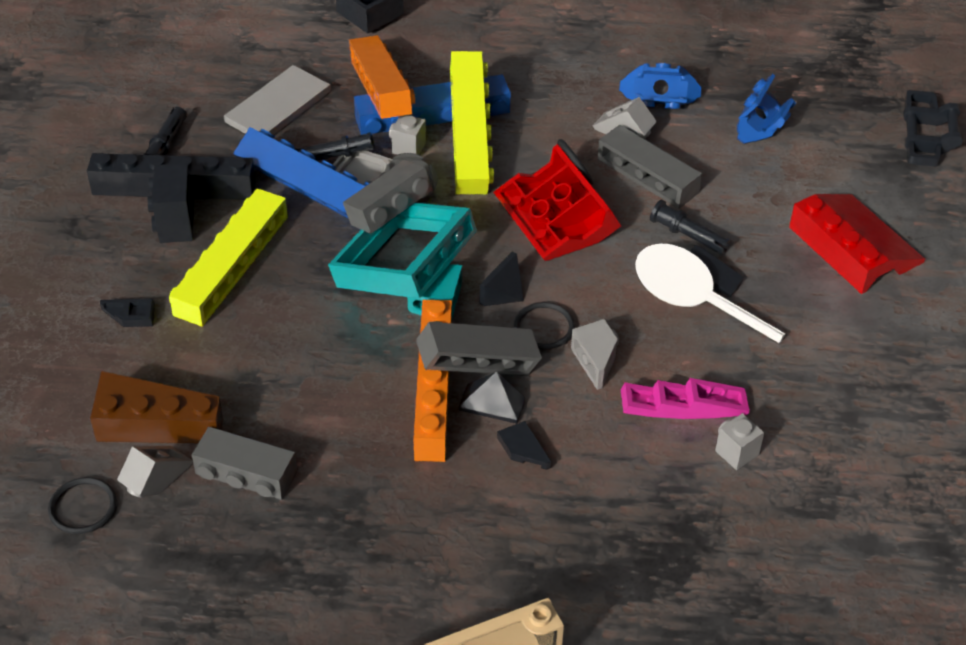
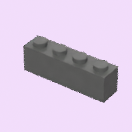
M618 125L599 139L598 160L678 209L699 194L702 173L625 127Z
M435 321L428 322L416 339L425 370L494 373L497 371L499 374L528 375L542 359L532 329Z

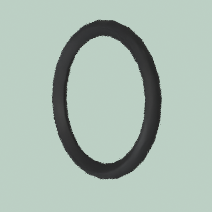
M559 139L557 144L586 180L593 185L594 180L567 143L563 139Z
M538 302L530 304L520 310L515 317L514 327L520 328L522 317L528 311L536 308H551L559 311L567 318L569 323L567 334L562 339L553 343L536 342L539 349H552L565 344L572 337V329H575L572 315L566 309L554 303Z
M86 477L71 480L59 487L52 495L48 506L49 518L58 529L66 533L85 534L95 531L105 525L113 516L117 504L116 494L109 484L100 479ZM80 484H94L102 487L109 495L110 506L101 520L90 526L77 528L67 526L58 520L55 514V505L63 492Z

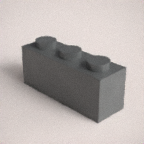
M403 160L343 202L352 226L368 233H373L431 192L432 187L425 167Z
M212 427L207 428L192 453L195 474L200 475L202 478L214 479L227 483L234 488H244L257 492L261 496L274 497L280 500L284 497L297 472L295 452Z

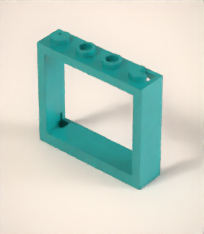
M414 203L373 233L360 230L328 264L336 287L420 299L477 232L471 210L464 207ZM398 228L438 232L405 271L364 266Z

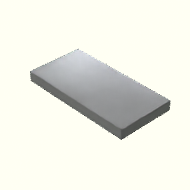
M292 65L225 114V123L245 134L249 127L257 131H260L261 128L274 135L331 92V85Z

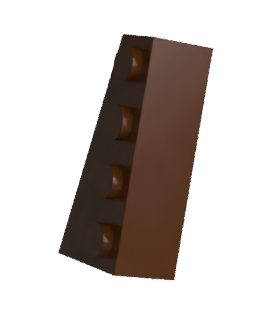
M105 371L100 373L90 417L96 442L198 444L208 427L222 430L224 420L219 396Z

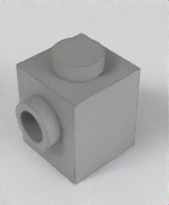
M403 115L399 116L396 123L391 124L389 138H392V154L414 153L419 155L426 144L425 119Z
M743 413L721 424L718 429L719 434L715 451L734 469H740L759 456L764 432Z

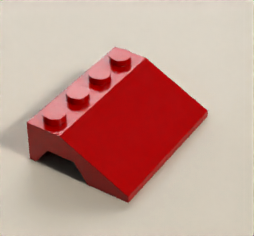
M558 144L553 147L548 164L534 174H516L493 192L544 261L597 244L621 227L608 205Z
M814 194L794 204L789 228L861 294L870 288L877 277L893 269L897 274L901 275L925 262V258L852 194Z

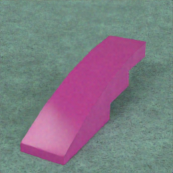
M690 378L686 385L657 380L653 387L625 382L621 388L623 413L657 418L706 419L739 416L742 413L747 415L750 412L745 388Z

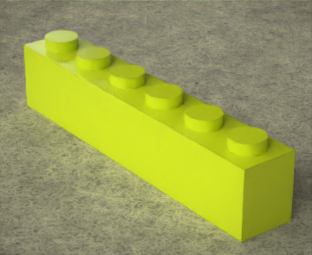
M451 51L450 80L456 194H488V186L494 182V169L489 168L488 162H492V146H487V140H491V124H486V119H490V104L485 103V98L489 96V84L484 83V78H487L488 66L487 62H483L482 52Z
M257 188L250 197L246 198L241 209L230 218L223 231L216 235L210 247L202 252L197 263L188 269L179 285L172 289L169 301L173 316L202 327L288 218L285 197Z

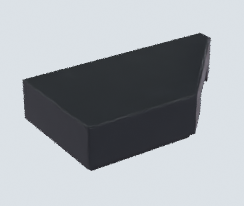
M154 298L100 300L101 310L123 327L153 326Z
M525 421L497 431V439L511 460L520 463L527 461L538 464L545 470L551 468V460Z

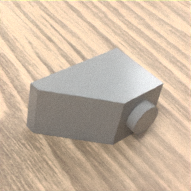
M638 97L604 112L594 123L593 128L607 134L618 125H621L645 139L651 134L650 129L657 121L641 98Z
M605 319L572 329L571 350L597 390L603 388L615 361L616 349L619 345L616 331L609 327Z
M132 446L117 480L127 487V491L136 497L143 498L145 495H159L191 466L193 460L172 446Z

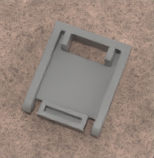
M364 150L352 153V156L349 157L345 155L339 156L333 163V166L341 174L343 171L352 174L358 179L357 182L363 185L365 182L371 183L382 176L387 164L393 159Z

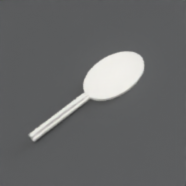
M670 244L651 245L639 253L636 259L638 277L644 287L660 300L681 307L698 306L708 301L779 344L784 339L785 333L713 292V279L710 271L693 253Z

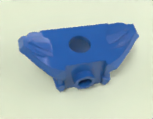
M646 63L637 67L620 81L619 91L626 98L632 100L640 97L646 107H655V104H665L667 109H680V105L685 106V104L692 103L701 97L702 87L683 66H677L676 69H672L671 64L656 63V67H650V64ZM658 80H663L668 84V91L663 95L655 93L653 89L654 83Z
M774 74L766 80L761 78L752 89L754 93L743 104L745 107L738 117L739 121L737 124V139L742 144L771 137L777 128H781L791 115L789 109L795 106V100L791 98L781 105L767 91L775 78ZM756 107L761 108L765 112V119L757 115Z

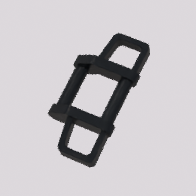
M915 90L907 91L903 117L907 125L905 148L907 149L909 164L936 167L938 166L941 154L957 148L963 143L958 122L960 106L957 103H948L938 108L935 93ZM911 101L928 103L930 108L911 106ZM948 122V133L941 135V137L918 135L917 124L939 126ZM915 152L933 153L934 156L920 155Z

